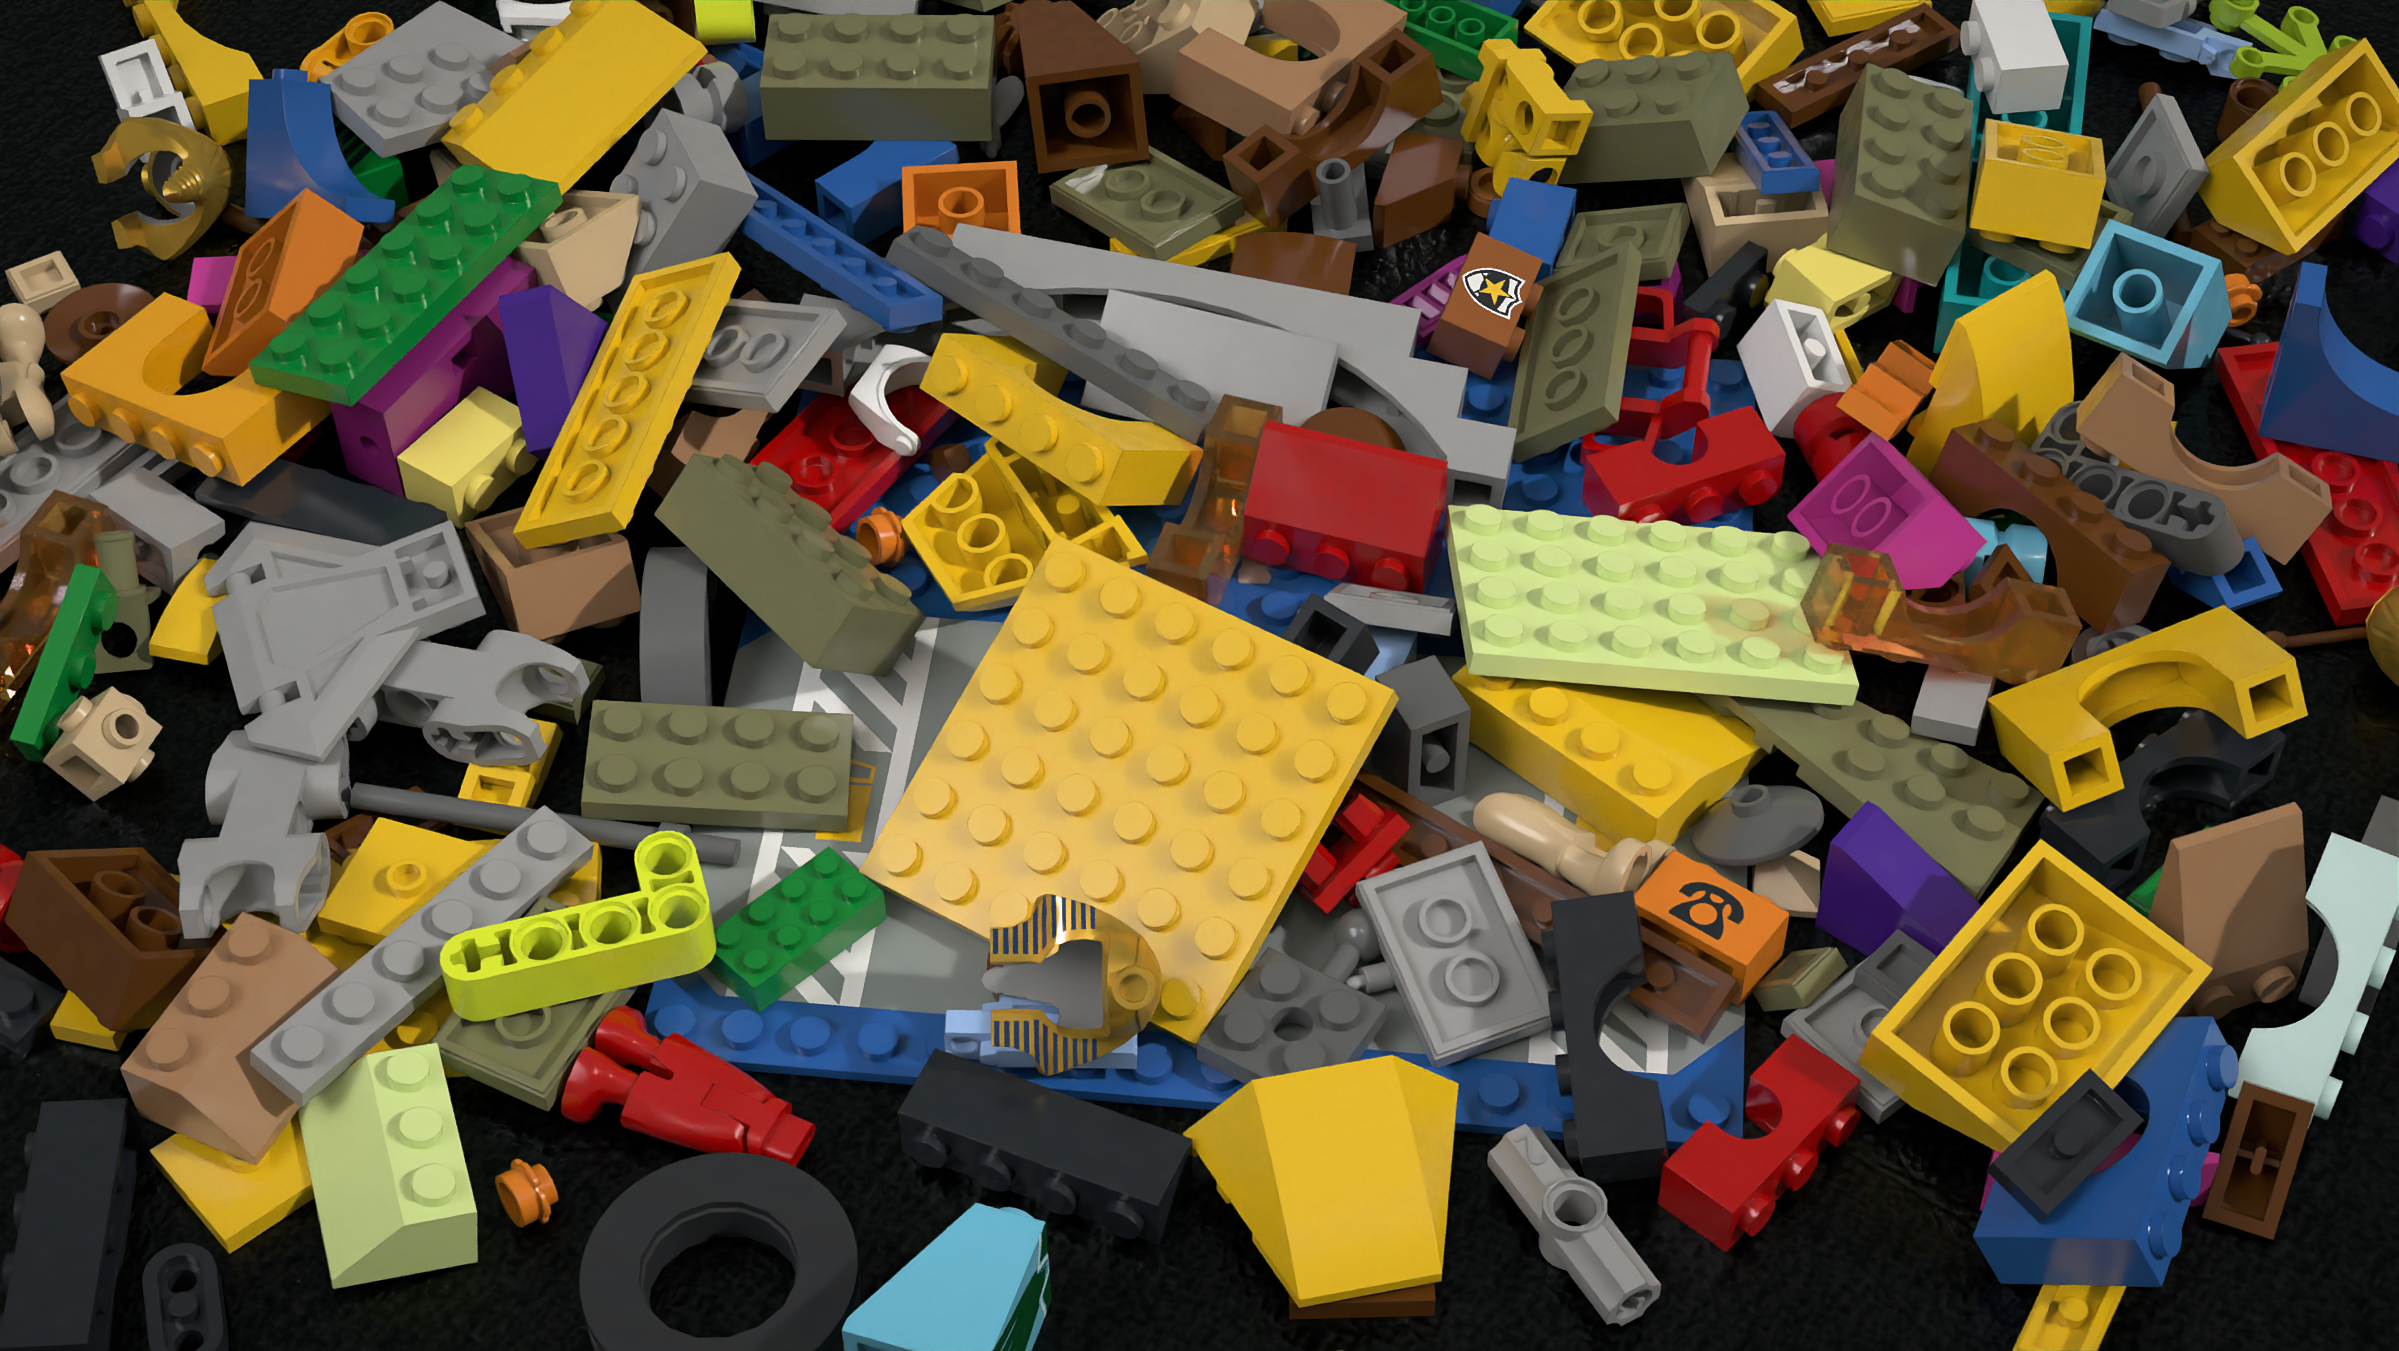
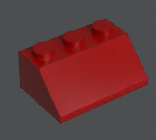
M1267 420L1263 427L1244 511V558L1356 585L1425 594L1443 549L1448 461Z

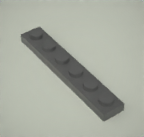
M916 225L893 240L885 261L1192 444L1198 443L1215 427L1225 407L1210 399V394L1202 386L1192 381L1176 379L1158 368L1157 361L1150 355L1139 350L1124 348L1109 339L1105 330L1096 323L1086 319H1076L1055 307L1054 300L1044 292L1033 288H1023L1005 277L1003 270L995 263L984 258H973L953 246L952 240L943 232L934 228Z

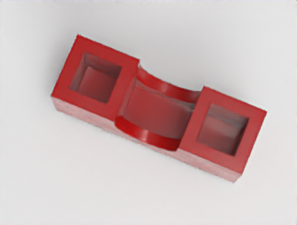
M1749 405L1696 422L1690 464L1675 465L1657 459L1649 451L1642 439L1586 456L1582 500L1593 517L1608 515L1619 520L1635 521L1637 524L1654 523L1661 520L1676 522L1682 526L1703 523L1713 517L1750 505H1759L1769 499L1778 497L1780 495L1786 453L1754 408Z
M1792 1033L1750 1076L1744 1117L1763 1129L1768 1135L1757 1139H1741L1729 1135L1707 1120L1663 1164L1658 1204L1724 1252H1727L1744 1233L1749 1236L1756 1235L1771 1217L1776 1205L1775 1200L1787 1188L1793 1191L1799 1190L1815 1170L1819 1154L1830 1143L1835 1147H1839L1852 1134L1861 1115L1855 1109L1861 1079Z

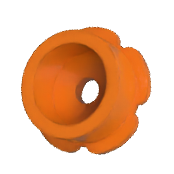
M2235 273L2224 276L2232 318L2227 325L2228 327L2240 326L2253 318L2257 311L2256 301H2259L2262 297L2259 286L2250 284L2245 275Z
M877 507L873 509L870 516L859 519L856 526V540L871 553L872 557L869 562L873 566L883 564L886 567H894L903 560L905 551L910 547V541L900 524L903 518L895 515L892 511H887L884 507Z
M520 1159L513 1160L511 1162V1169L498 1175L495 1179L500 1200L506 1212L518 1227L522 1228L536 1220H539L541 1224H545L549 1221V1215L551 1214L550 1205L558 1201V1194L553 1180L541 1164L531 1167Z

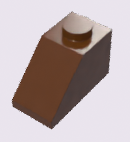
M1406 131L1396 137L1374 202V247L1384 249L1451 221L1458 198H1468V189L1472 178V165L1464 164L1465 141Z

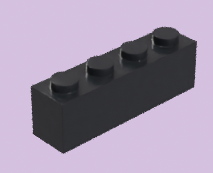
M280 458L275 459L243 487L217 476H208L194 493L197 503L225 520V534L219 539L233 543L250 521L379 547L448 521L446 511L437 509L429 503H418L384 492L375 486L361 485L333 476L322 469H311Z
M934 1048L898 1111L902 1152L909 1154L920 1164L930 1168L945 1167L973 1177L979 1184L993 1191L1003 1192L1008 1190L1038 1201L1047 1210L1056 1214L1069 1215L1072 1213L1102 1224L1111 1233L1122 1238L1134 1239L1138 1237L1159 1245L1193 1179L1191 1138Z
M127 1098L41 1102L37 1130L29 1131L25 1140V1163L29 1172L26 1190H19L14 1201V1223L18 1232L15 1251H8L3 1261L2 1276L7 1297L4 1314H0V1351H109L142 1145V1135Z

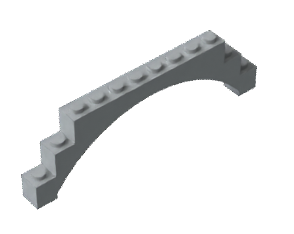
M957 223L951 239L953 246L973 258H984L995 263L1003 270L1005 277L1023 288H1033L1044 292L1054 300L1055 307L1076 319H1086L1100 326L1109 289H1114L1339 343L1342 347L1329 398L1343 407L1362 409L1382 418L1397 432L1405 446L1406 452L1448 461L1445 513L1448 505L1469 507L1475 504H1484L1496 509H1502L1517 429L1461 418L1469 368L1414 358L1421 309ZM929 286L927 287L943 297L942 320L919 324L915 331L909 333H893L884 330L879 323L864 313L854 310L846 301L804 293L800 305L836 308L848 324L797 388L844 397L847 387L861 379L886 344L905 346L926 354L935 351L942 333L1009 336L1010 334Z

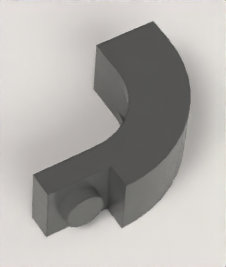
M687 546L650 547L646 557L640 606V686L642 703L714 706L711 651L712 613L715 596L723 586V581Z

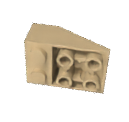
M1135 0L1133 4L1120 11L1117 8L1108 10L1096 22L1138 56L1143 94H1170L1178 51L1208 27L1244 45L1260 3L1257 0Z
M1733 152L1723 154L1711 176L1680 178L1709 277L1720 269L1748 241L1768 249L1766 273L1773 272L1776 263L1785 253L1794 248L1801 250L1817 242L1822 235L1828 232L1829 211L1820 183L1819 191L1761 195Z

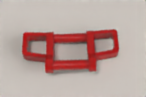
M1638 286L1634 311L1657 314L1661 318V329L1632 326L1627 364L1665 369H1677L1685 365L1682 389L1662 398V401L1622 397L1618 422L1597 433L1645 438L1644 444L1654 455L1659 440H1667L1695 428L1696 422L1709 418L1711 398L1706 393L1711 353L1718 347L1720 327L1712 319L1697 317L1674 327L1673 294L1666 289ZM1589 433L1582 437L1580 462L1585 465L1586 456L1617 447V445L1598 443L1594 440L1595 433Z

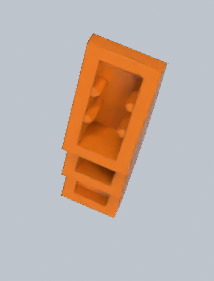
M1902 340L1891 341L1877 362L1870 363L1858 382L1849 386L1836 406L1888 441L1909 423L1912 417L1919 412L1935 393L1936 389L1928 381L1936 363Z

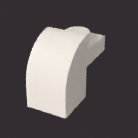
M154 38L98 56L118 109L116 111L121 122L129 117H151L164 119L196 131L181 91H174ZM151 152L144 154L139 159L143 163H148Z

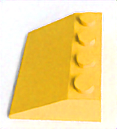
M573 0L569 6L571 13L557 26H550L541 31L529 45L532 51L517 65L511 64L498 72L489 84L491 90L477 104L471 103L460 109L450 120L449 126L451 129L440 140L462 165H480L483 168L513 174H525L533 178L558 182L562 196L708 53V50L701 42L636 0Z
M1547 0L1523 27L1526 34L1575 67L1579 63L1592 59L1615 61L1634 59L1642 55L1668 57L1681 56L1694 51H1703L1705 53L1730 52L1748 103L1755 99L1757 82L1788 68L1804 49L1797 16L1772 0Z
M1467 664L1451 677L1452 682L1471 709L1469 741L1616 843L1629 837L1643 843H1647L1652 839H1659L1672 846L1709 808L1715 805L1768 754L1752 741L1756 730L1735 716L1720 715L1691 692L1468 674Z
M2040 839L1871 1032L1857 1064L1914 1109L2002 1154L2089 1068L2113 1090L2210 975L2213 968Z

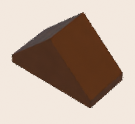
M2243 1080L2219 1152V1163L2202 1213L2203 1218L2271 1240L2274 1239L2315 1102Z

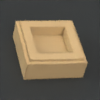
M60 251L5 271L9 285L20 304H25L35 309L39 315L49 312L64 297L81 289L78 280Z

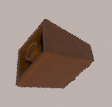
M1071 0L1015 8L1038 174L1150 159L1138 56Z

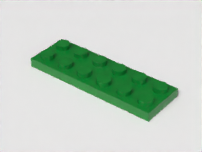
M463 164L454 170L450 177L431 195L421 201L391 232L385 234L380 242L362 259L347 269L335 284L321 297L313 301L307 310L281 334L275 336L269 345L248 363L255 384L352 407L563 203L558 182L533 178L525 174H513L483 168L480 165Z

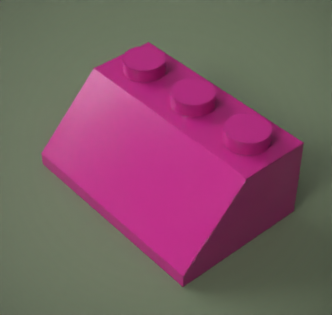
M1873 431L1787 515L1793 525L1808 539L1810 545L1853 594L1942 587L1953 575L1964 571L1973 562L1976 552L1987 543L1985 538L1889 441H1886Z

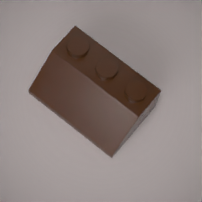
M142 847L28 851L4 918V922L26 944L27 949L37 955L55 973L63 986L72 991L97 1017L98 1022L110 1031L119 1033H132L137 1029L152 1028L228 931L220 924L210 938L184 939L179 914L180 883Z

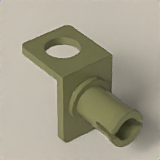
M134 530L96 533L92 536L96 546L98 568L104 572L117 591L118 610L114 622H123L135 631L137 646L129 656L123 658L114 657L103 648L100 635L94 651L97 658L94 674L150 669L155 664V657L149 655V642L152 634L148 605L161 596L160 586L146 587V585L139 584L133 537H135Z

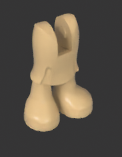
M10 303L0 307V358L3 361L0 363L2 384L0 456L2 457L19 451L11 429L12 427L28 421L40 441L51 437L55 429L54 411L43 388L45 374L38 364L46 340L44 325L35 309L19 303Z
M1493 793L1484 797L1474 809L1473 823L1479 834L1514 854L1539 864L1548 873L1564 882L1569 880L1589 896L1633 891L1635 894L1672 850L1677 851L1675 847L1659 839H1652L1647 843H1643L1635 838L1627 837L1614 845L1609 853H1606L1596 848V834L1571 823L1548 805L1521 794Z

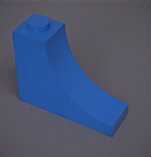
M273 69L272 79H249L245 217L271 219L302 190L308 188L359 223L394 224L395 200L384 199L368 191L353 175L342 155L332 117L331 84L308 82V71L295 69Z
M2302 261L2265 389L2257 436L2399 463V372L2369 358L2343 335L2331 316L2326 300L2325 281L2328 266Z

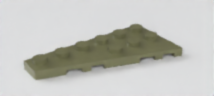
M1694 693L1720 715H1737L1755 729L1756 732L1752 741L1767 753L1772 754L1780 749L1800 765L1796 776L1850 819L1867 800L1880 807L1977 902L2039 814L2046 797L2041 791L2027 785L2021 778L2010 773H2003L1968 756L1957 746L1942 743L1931 737L1910 733L1911 727L1900 718L1883 714L1855 700L1853 706Z

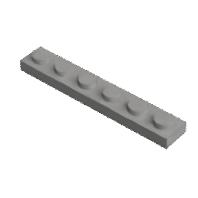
M542 806L250 1050V1066L302 1108L445 985L440 966V952L448 940L464 931L524 918L541 895L548 897L592 859L594 844L547 806Z

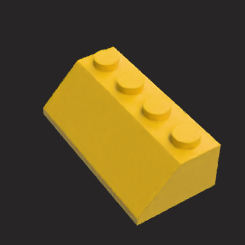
M2366 37L2315 59L2204 159L2210 173L2197 192L2217 223L2287 256L2295 254L2399 158V89Z

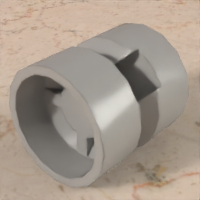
M717 61L695 66L642 117L646 130L649 129L661 109L664 108L718 125L724 135L734 133L744 125L747 116L745 88L739 75L729 64Z

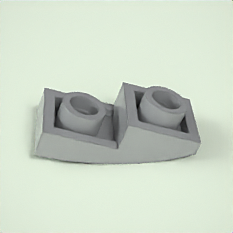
M1934 655L1916 701L1910 733L1975 746L1982 719H1985L1987 714V698L1992 696L1998 666L1962 658Z

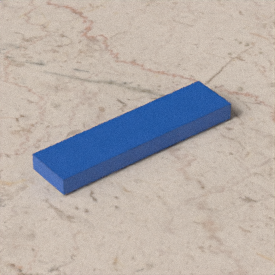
M1775 110L1747 112L1729 143V147L1760 194L1819 191L1820 171Z

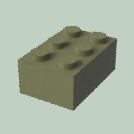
M1694 51L1681 56L1655 57L1652 55H1642L1628 60L1605 61L1603 59H1592L1579 63L1562 91L1570 100H1584L1594 114L1577 155H1566L1567 159L1558 182L1559 184L1711 176L1750 108L1731 53Z

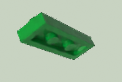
M76 563L16 720L10 740L27 760L45 764L43 762L44 758L64 732L57 726L59 719L71 704L76 701L80 689H86L93 679L97 663L94 651L102 630L107 631L111 628L118 610L117 591L100 568Z

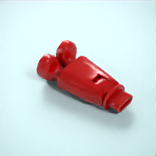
M627 1005L617 1006L601 1021L596 1031L595 1049L586 1046L579 1054L566 1083L561 1101L563 1117L579 1124L589 1123L602 1113L608 1103L624 1106L621 1113V1125L624 1128L708 1154H757L786 1162L794 1167L797 1166L808 1148L816 1129L815 1124L791 1114V1103L775 1097L761 1083L719 1056L676 1032L664 1038L663 1041L649 1034L645 1018L641 1012ZM632 1065H637L649 1070V1072L643 1071L639 1075L628 1069Z

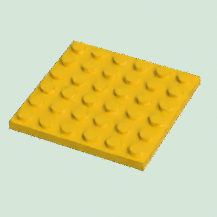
M1055 534L860 867L859 872L873 884L990 943L991 927L1014 926L1031 917L1036 898L1043 894H1053L1076 900L1111 914L1144 937L1159 963L1162 980L1160 1000L1147 1024L1197 1049V1042L1241 984L1399 698L1395 690ZM1059 944L1056 945L1047 954L1045 958H1048L1054 953L1058 952Z

